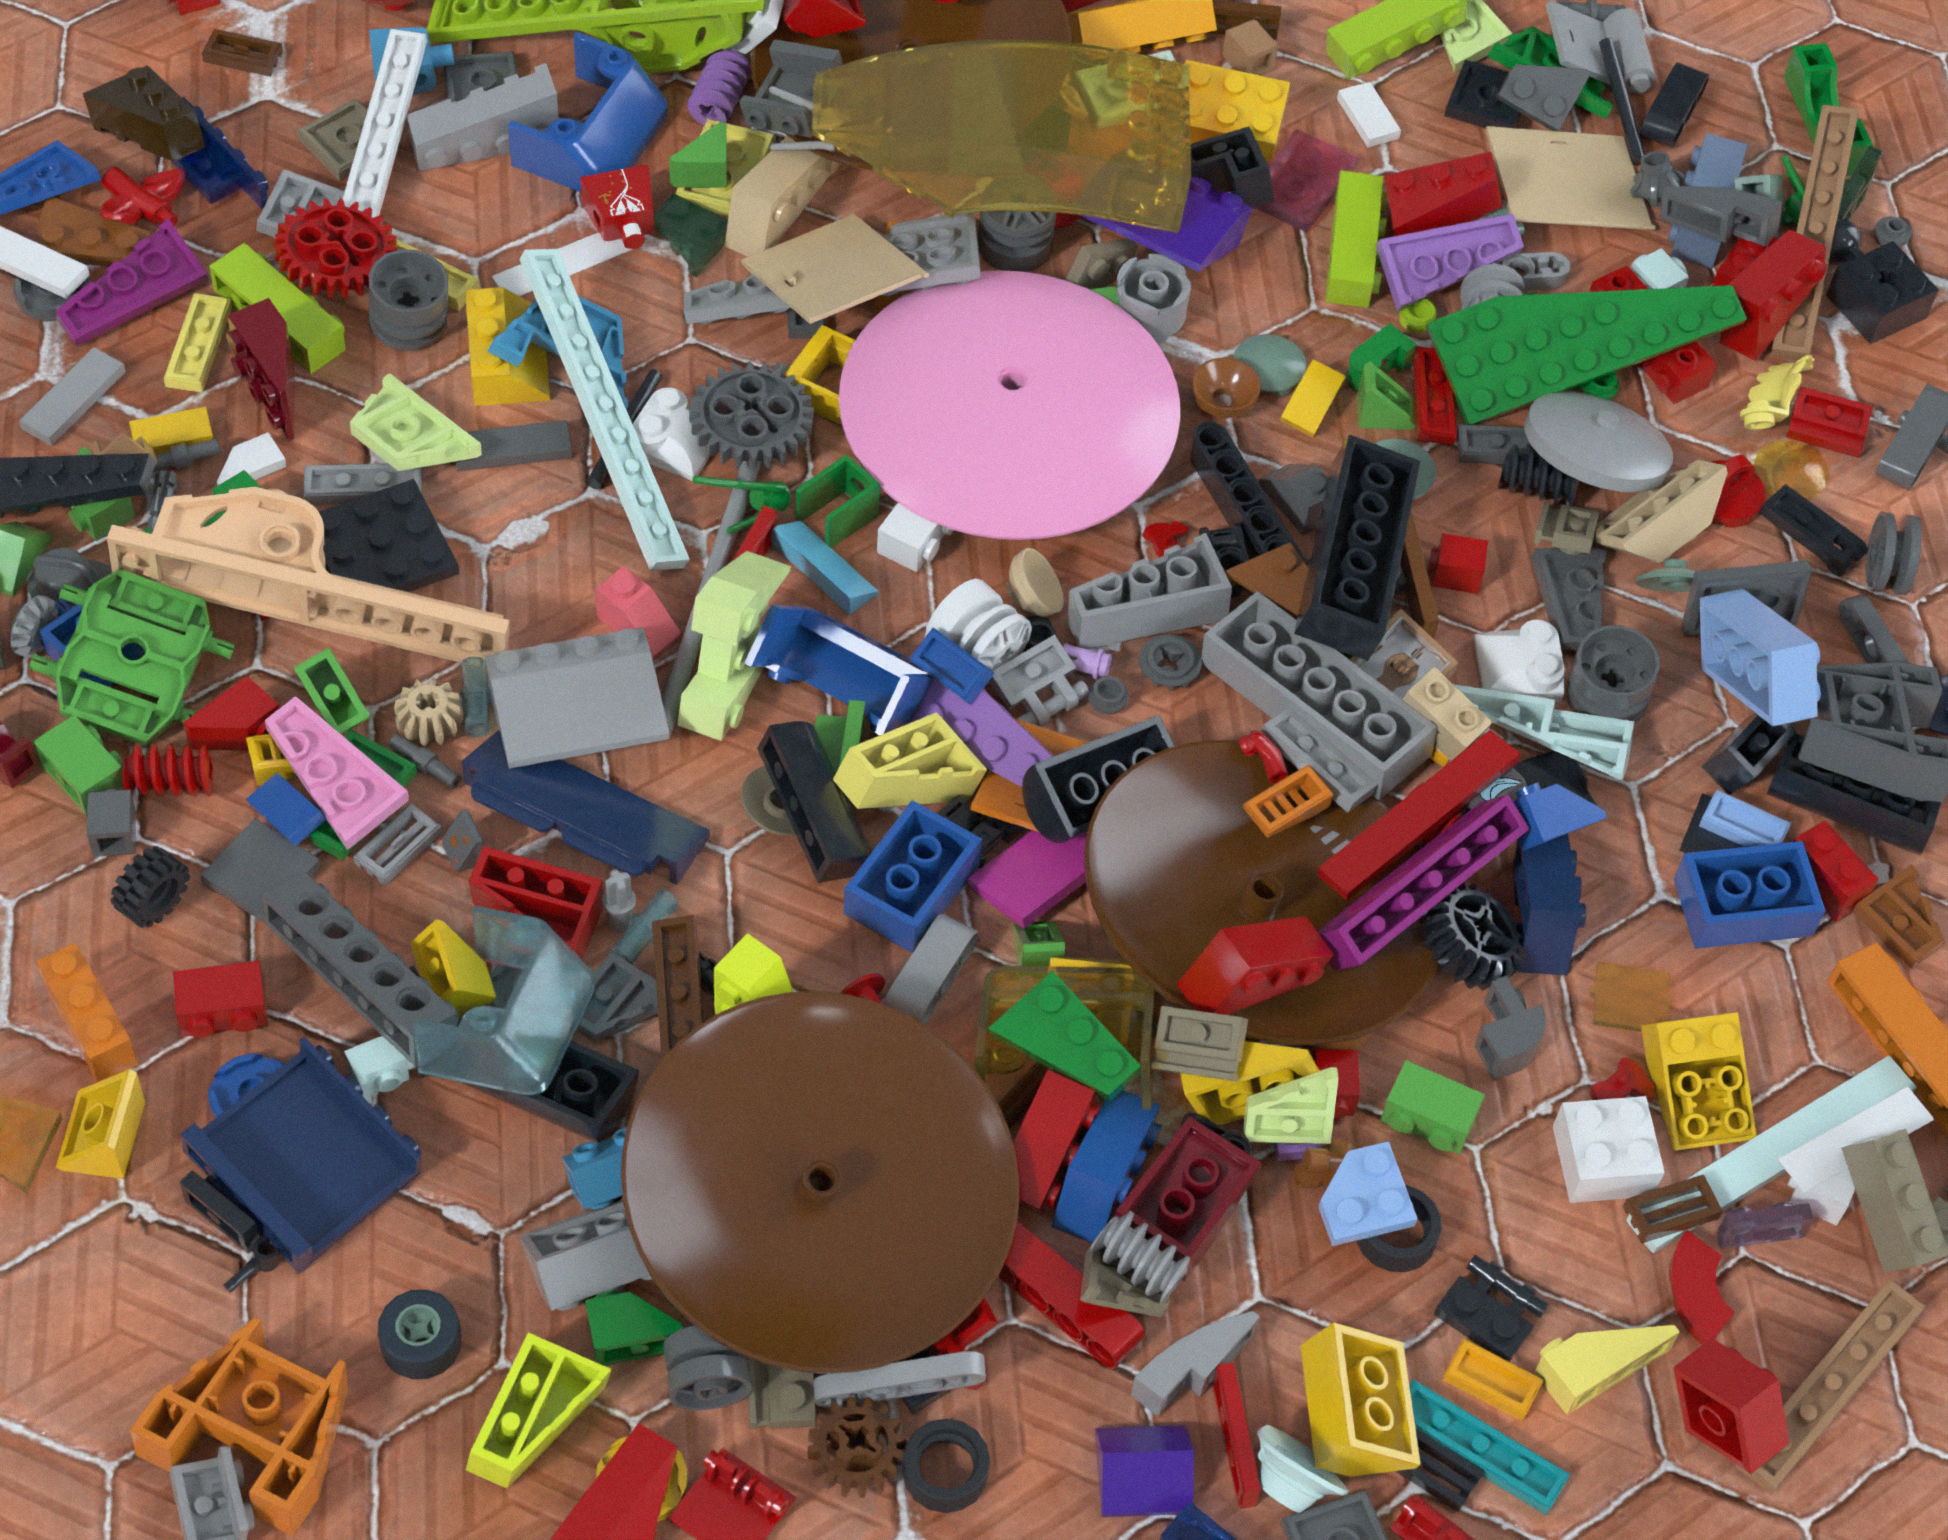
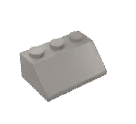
M623 1199L613 1202L604 1208L593 1209L519 1236L541 1296L551 1311L554 1309L569 1310L575 1308L583 1302V1299L607 1291L619 1292L625 1287L626 1283L640 1278L644 1280L652 1279L637 1252L631 1236Z

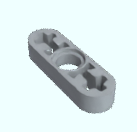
M1557 252L1515 254L1497 263L1510 268H1520L1525 271L1527 275L1522 276L1525 290L1560 288L1566 283L1570 271L1569 260Z

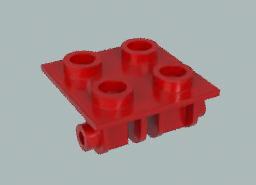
M722 1447L719 1452L712 1450L703 1462V1466L706 1469L667 1520L696 1540H766L797 1497Z

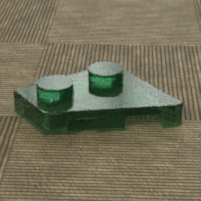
M1869 146L1850 179H1846L1838 218L1850 220L1865 200L1882 156V151Z
M674 193L654 214L655 229L663 238L669 241L673 252L677 256L681 255L688 264V271L695 277L702 272L725 245L728 219Z

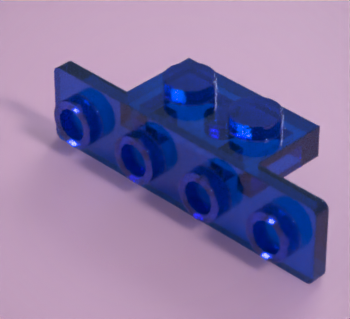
M182 97L195 110L206 147L174 162H170L177 169L184 170V177L210 204L243 189L261 209L264 208L268 201L267 190H269V185L263 173L259 170L255 171L248 164L242 151L238 148L234 149L227 142L221 129L218 127L214 128L207 121L203 111L198 106H193L185 97Z

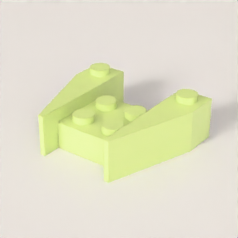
M746 551L712 575L695 598L691 626L692 631L703 634L698 672L681 695L678 726L720 741L723 740L731 727L735 729L738 727L743 716L744 705L764 668L751 667L744 662L761 628L760 620L767 609L769 600L790 572L791 566Z

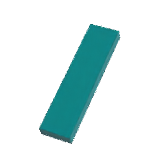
M1414 1379L1411 1381L1409 1387L1414 1423L1417 1429L1483 1470L1482 1477L1544 1515L1548 1514L1570 1476L1568 1472Z

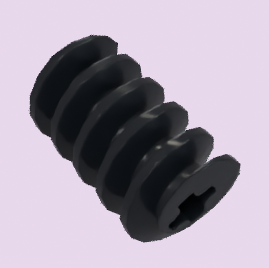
M1514 444L1506 454L1497 490L1500 489L1504 481H1508L1509 493L1513 494L1521 484L1523 485L1524 497H1529L1534 488H1537L1539 500L1543 501L1549 492H1553L1554 504L1558 505L1564 495L1568 496V505L1573 506L1579 480L1555 468L1541 456L1535 461L1532 448H1528L1525 454L1520 457L1519 446Z

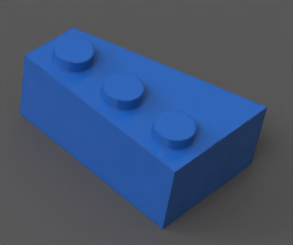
M1124 1090L1110 1103L1106 1100L1104 1101L1068 1167L1052 1223L1053 1228L1091 1244L1107 1223L1114 1217L1120 1203L1129 1195L1134 1181L1132 1179L1133 1175L1139 1176L1148 1155V1152L1145 1151L1146 1147L1153 1149L1158 1140L1162 1125L1156 1123L1161 1105Z

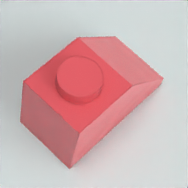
M624 566L595 589L597 618L615 632L623 629L643 627L653 661L681 638L680 630L653 589Z

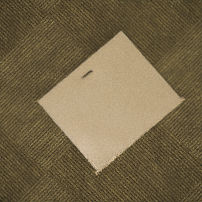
M1486 127L1485 132L1509 214L1514 215L1516 222L1655 230L1656 227L1651 224L1644 199L1641 197L1633 198L1630 194V189L1636 183L1633 178L1636 174L1624 136Z
M854 213L741 259V264L809 324L920 278L929 277V273Z

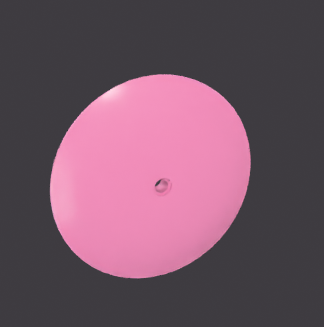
M1001 270L981 271L980 279H974L966 284L948 283L936 285L928 290L916 288L885 307L863 329L849 351L840 380L839 409L841 423L850 448L862 468L880 484V488L911 512L946 528L974 536L1009 540L1044 539L1070 534L1104 522L1137 501L1155 483L1166 467L1178 437L1180 398L1177 383L1162 349L1149 332L1130 314L1107 298L1069 281L1042 274Z

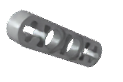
M958 1352L891 1363L884 1367L860 1372L821 1375L813 1380L815 1404L819 1407L830 1408V1404L836 1402L840 1407L847 1406L848 1397H853L857 1405L863 1404L867 1398H871L872 1402L978 1385L986 1380L984 1355L978 1352Z

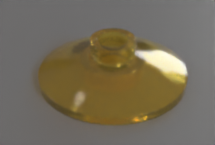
M1781 440L1765 445L1759 450L1753 463L1755 473L1760 477L1765 486V491L1770 495H1774L1782 486L1787 484L1807 500H1811L1822 493L1828 482L1829 472L1824 459L1811 447L1796 441Z

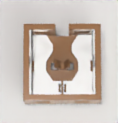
M1402 609L1388 621L1386 633L1368 661L1355 656L1350 659L1351 662L1401 699L1434 666L1449 679L1457 671L1459 664L1451 654ZM1409 673L1411 677L1406 681L1403 677Z

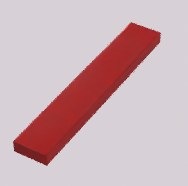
M1489 730L1318 867L1317 876L1348 901L1519 762L1520 753L1492 730Z

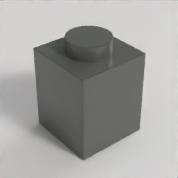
M107 789L102 792L88 793L87 837L93 857L136 854V810L130 790Z

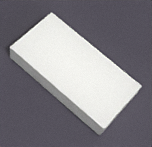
M1370 82L1338 91V102L1367 148L1400 138L1401 129Z

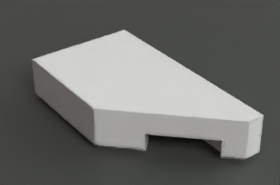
M269 432L233 446L217 480V486L243 470L256 480L286 467L285 458Z

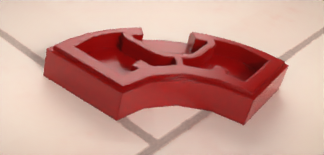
M1686 1230L1673 1253L1669 1268V1281L1677 1315L1688 1332L1702 1345L1711 1337L1716 1339L1732 1319L1735 1312L1723 1301L1716 1285V1269L1722 1255Z

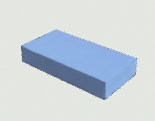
M1716 789L1699 827L1743 847L1782 843L1791 823Z

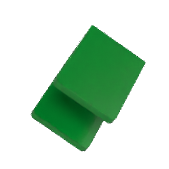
M847 454L796 490L795 518L798 521L805 520L844 492L852 497L826 516L825 543L830 548L836 546L879 515L880 484ZM855 478L859 480L865 488L863 491H861L857 486Z

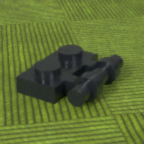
M1475 1254L1466 1269L1480 1279L1474 1285L1462 1276H1459L1437 1305L1433 1315L1485 1350L1510 1362L1534 1327L1532 1323L1521 1317L1523 1312L1527 1309L1541 1318L1550 1304L1536 1295L1537 1290L1527 1283L1522 1286L1504 1274L1502 1266L1494 1261L1488 1263ZM1492 1287L1513 1300L1509 1307L1488 1295Z

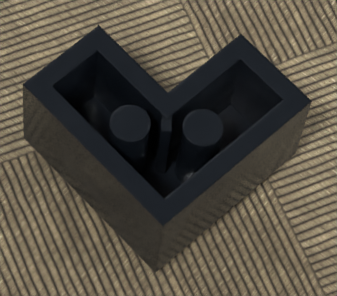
M1250 126L1181 147L1187 177L1204 179L1211 184V188L1221 193L1231 191V193L1240 196L1243 199V203L1253 207V209L1275 202L1269 167Z

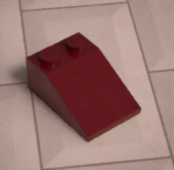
M1189 1116L1118 1207L1115 1215L1120 1218L1130 1211L1133 1212L1134 1216L1130 1227L1134 1229L1144 1222L1147 1223L1148 1227L1144 1237L1147 1240L1158 1233L1161 1234L1162 1239L1159 1250L1163 1251L1172 1244L1175 1245L1176 1250L1173 1261L1177 1262L1183 1257L1189 1256L1191 1259L1187 1273L1182 1279L1185 1282L1211 1247L1258 1173L1262 1163Z

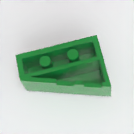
M1053 970L988 1028L992 1038L1025 1054L1026 1057L1045 1065L1063 1077L1095 1090L1097 1096L1109 1103L1142 1074L1141 1065Z

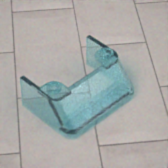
M475 906L472 916L476 954L485 962L523 969L504 1009L491 1006L475 1007L464 1014L458 1027L416 1018L413 1023L418 1071L421 1074L517 1094L534 1095L544 1091L550 1085L594 992L593 971L545 921L535 917Z

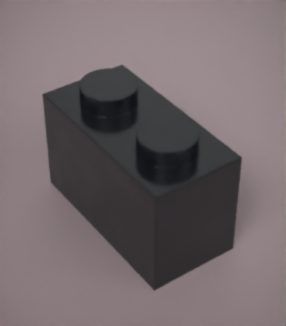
M1753 713L1739 724L1701 767L1730 795L1753 780L1791 739L1796 730L1789 723L1772 726L1758 714Z

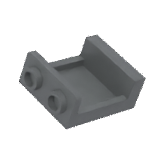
M774 39L769 48L773 67L756 96H743L740 100L746 125L756 129L812 138L822 115L808 110L805 106L796 105L770 93L769 88L771 86L777 87L828 109L846 78L840 52L834 49Z

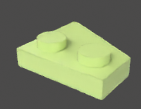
M1330 1067L1248 1096L1246 1098L1244 1136L1249 1142L1331 1144L1339 1079L1337 1068Z

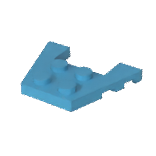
M578 295L627 410L628 398L624 397L626 372L622 371L621 360L624 356L622 318ZM537 300L528 307L525 313L511 322L501 335L498 334L493 339L487 352L517 367L522 362L530 341L548 352L559 355Z

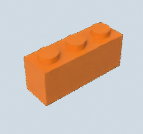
M76 942L36 960L44 987L96 1081H102L138 1065L128 1034Z

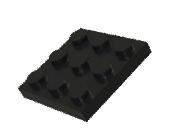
M414 479L319 511L324 524L323 551L325 554L326 570L329 574L404 592H410L459 574V565Z

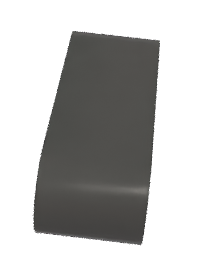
M1929 383L1926 384L1881 459L1875 472L1876 475L1907 491L1911 490L1948 428L1947 392Z

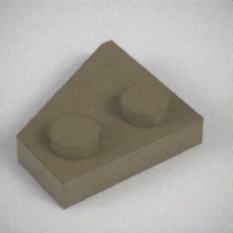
M1128 238L1083 245L1065 280L1087 289L1104 288L1117 280L1120 268L1125 262L1134 257L1139 246Z

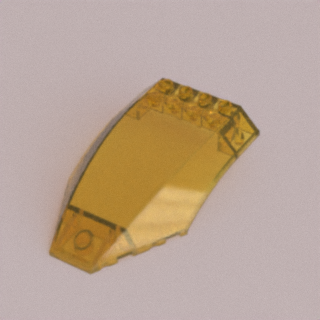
M976 40L899 50L856 60L815 73L811 134L825 143L835 145L840 152L848 157L853 153L873 165V172L895 185L905 187L916 198L921 199L924 196L943 207L942 213L953 219L955 214L973 212L1046 211L1092 216L1178 233L1191 180L1189 65L1174 60L1101 45L1061 40Z

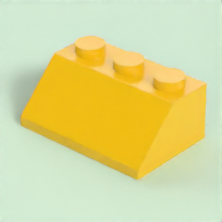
M503 287L465 290L474 406L550 401L546 350L530 341L519 367L487 352L493 339L498 334L501 335L511 322L525 313L532 303Z
M1333 1322L1302 1343L1300 1347L1315 1468L1355 1477L1415 1469L1420 1466L1403 1342Z

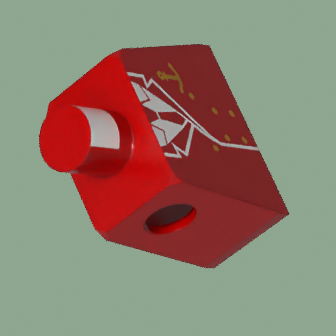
M648 164L580 177L582 205L602 239L607 242L622 239L627 249L641 247L645 242L644 235L651 234L654 231L653 201Z

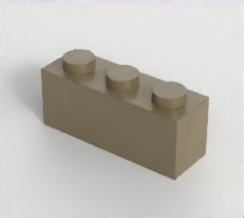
M1907 1129L1873 1136L1841 1147L1883 1272L1918 1267L1947 1256L1948 1248Z

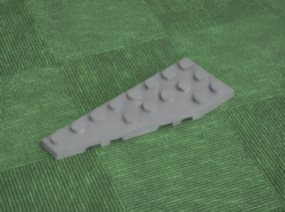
M974 211L901 222L890 226L891 233L881 235L929 273L928 278H920L882 294L884 296L916 288L928 290L936 285L948 283L966 284L974 279L981 278ZM751 272L749 277L737 283L725 279L684 293L686 324H709L718 319L731 317L742 319L756 313L769 311L781 313L791 308Z

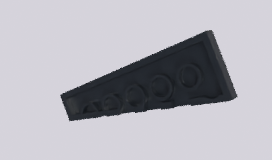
M150 453L0 458V518H4L5 512L23 509L28 514L40 512V508L60 503L65 508L82 505L87 502L95 503L144 495L147 492L156 462Z

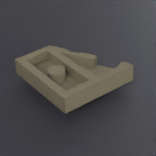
M1091 1246L1089 1247L1085 1255L1080 1294L1081 1301L1161 1317L1169 1305L1170 1296L1160 1306L1162 1291L1152 1297H1148L1145 1294L1148 1280L1138 1286H1134L1131 1283L1134 1269L1121 1275L1117 1272L1120 1258L1107 1264L1103 1261L1106 1246L1095 1253L1091 1252Z

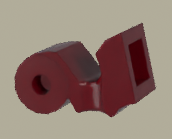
M0 721V781L4 785L14 788L39 768L41 764L30 739L21 737L15 741L6 726Z

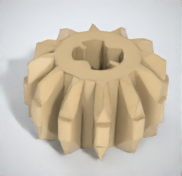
M433 677L429 684L424 685L416 679L414 689L402 687L401 698L396 699L394 704L395 715H397L395 721L399 732H405V737L411 742L420 738V743L423 747H426L429 740H435L442 746L444 735L456 736L457 726L462 725L464 719L463 710L461 709L462 699L459 693L453 692L449 682L438 686L437 681Z

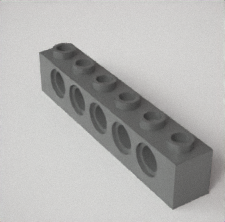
M304 871L262 893L264 923L412 1065L416 1067L458 1042L457 1023L459 1022V1017L454 1006L449 1001H443L433 992L429 983L423 977H417L406 966L399 954L389 951L380 942V939L373 930H367L360 924L348 907H342L331 897L328 889L322 883L317 884Z

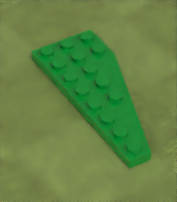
M1726 285L1497 296L1428 322L1426 328L1466 424L1478 425L1533 404L1536 399L1543 395L1570 390L1740 325L1747 318L1733 286Z

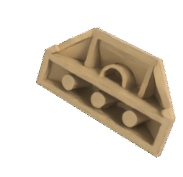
M1696 460L1688 464V469L1667 475L1662 484L1651 490L1638 492L1598 522L1595 534L1596 542L1622 553L1650 560L1651 562L1661 563L1669 559L1672 553L1687 542L1695 539L1697 534L1712 523L1728 473L1727 467L1725 465Z

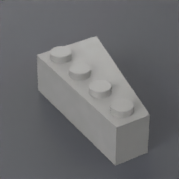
M1204 533L1195 537L1194 543L1181 548L1179 545H1175L1164 550V556L1147 562L1145 559L1132 563L1131 569L1118 575L1111 572L1070 589L1067 623L1077 646L1087 649L1219 622L1229 614L1232 586L1207 534Z

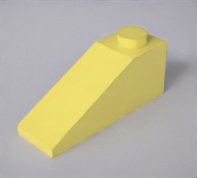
M1675 1325L1583 1332L1577 1333L1565 1341L1561 1338H1556L1540 1351L1541 1359L1534 1374L1544 1380L1542 1384L1565 1414L1568 1415L1670 1351L1680 1331Z

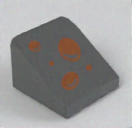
M466 809L459 812L442 840V846L456 872H463L475 867L484 846L483 838L470 812H467Z

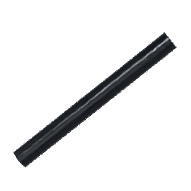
M1605 38L1599 42L1631 159L1633 165L1638 166L1641 165V158L1645 155L1613 40Z
M649 370L627 409L632 424L662 380V374L657 370ZM602 455L587 479V484L593 489H600L609 474Z

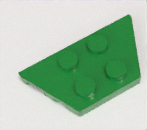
M1534 26L1524 29L1520 34L1515 33L1509 36L1502 45L1499 42L1494 43L1487 54V57L1509 69L1514 65L1567 68L1560 64L1554 37ZM1588 77L1575 104L1606 119L1613 108L1612 103L1603 100L1601 96L1605 88L1603 82Z

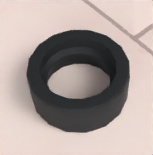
M1405 1185L1417 1219L1421 1222L1424 1229L1421 1242L1410 1248H1396L1385 1243L1378 1236L1356 1241L1362 1254L1371 1263L1389 1272H1408L1420 1268L1432 1257L1442 1231L1441 1215L1434 1201L1423 1191L1409 1185Z
M947 1418L930 1421L918 1428L906 1444L902 1466L905 1487L913 1499L928 1510L942 1513L963 1510L976 1502L986 1488L990 1466L988 1447L979 1432L962 1421ZM940 1443L954 1444L963 1448L972 1458L973 1471L971 1477L965 1484L956 1488L944 1489L931 1485L924 1480L919 1468L920 1457L927 1448Z

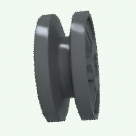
M1881 511L1877 515L1870 534L1866 556V585L1869 591L1882 592L1890 577V584L1894 594L1906 596L1910 592L1918 570L1921 553L1922 532L1919 517L1906 514L1897 529L1893 513Z

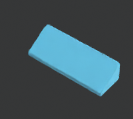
M802 521L777 525L772 528V545L848 615L854 613L879 594L875 587Z

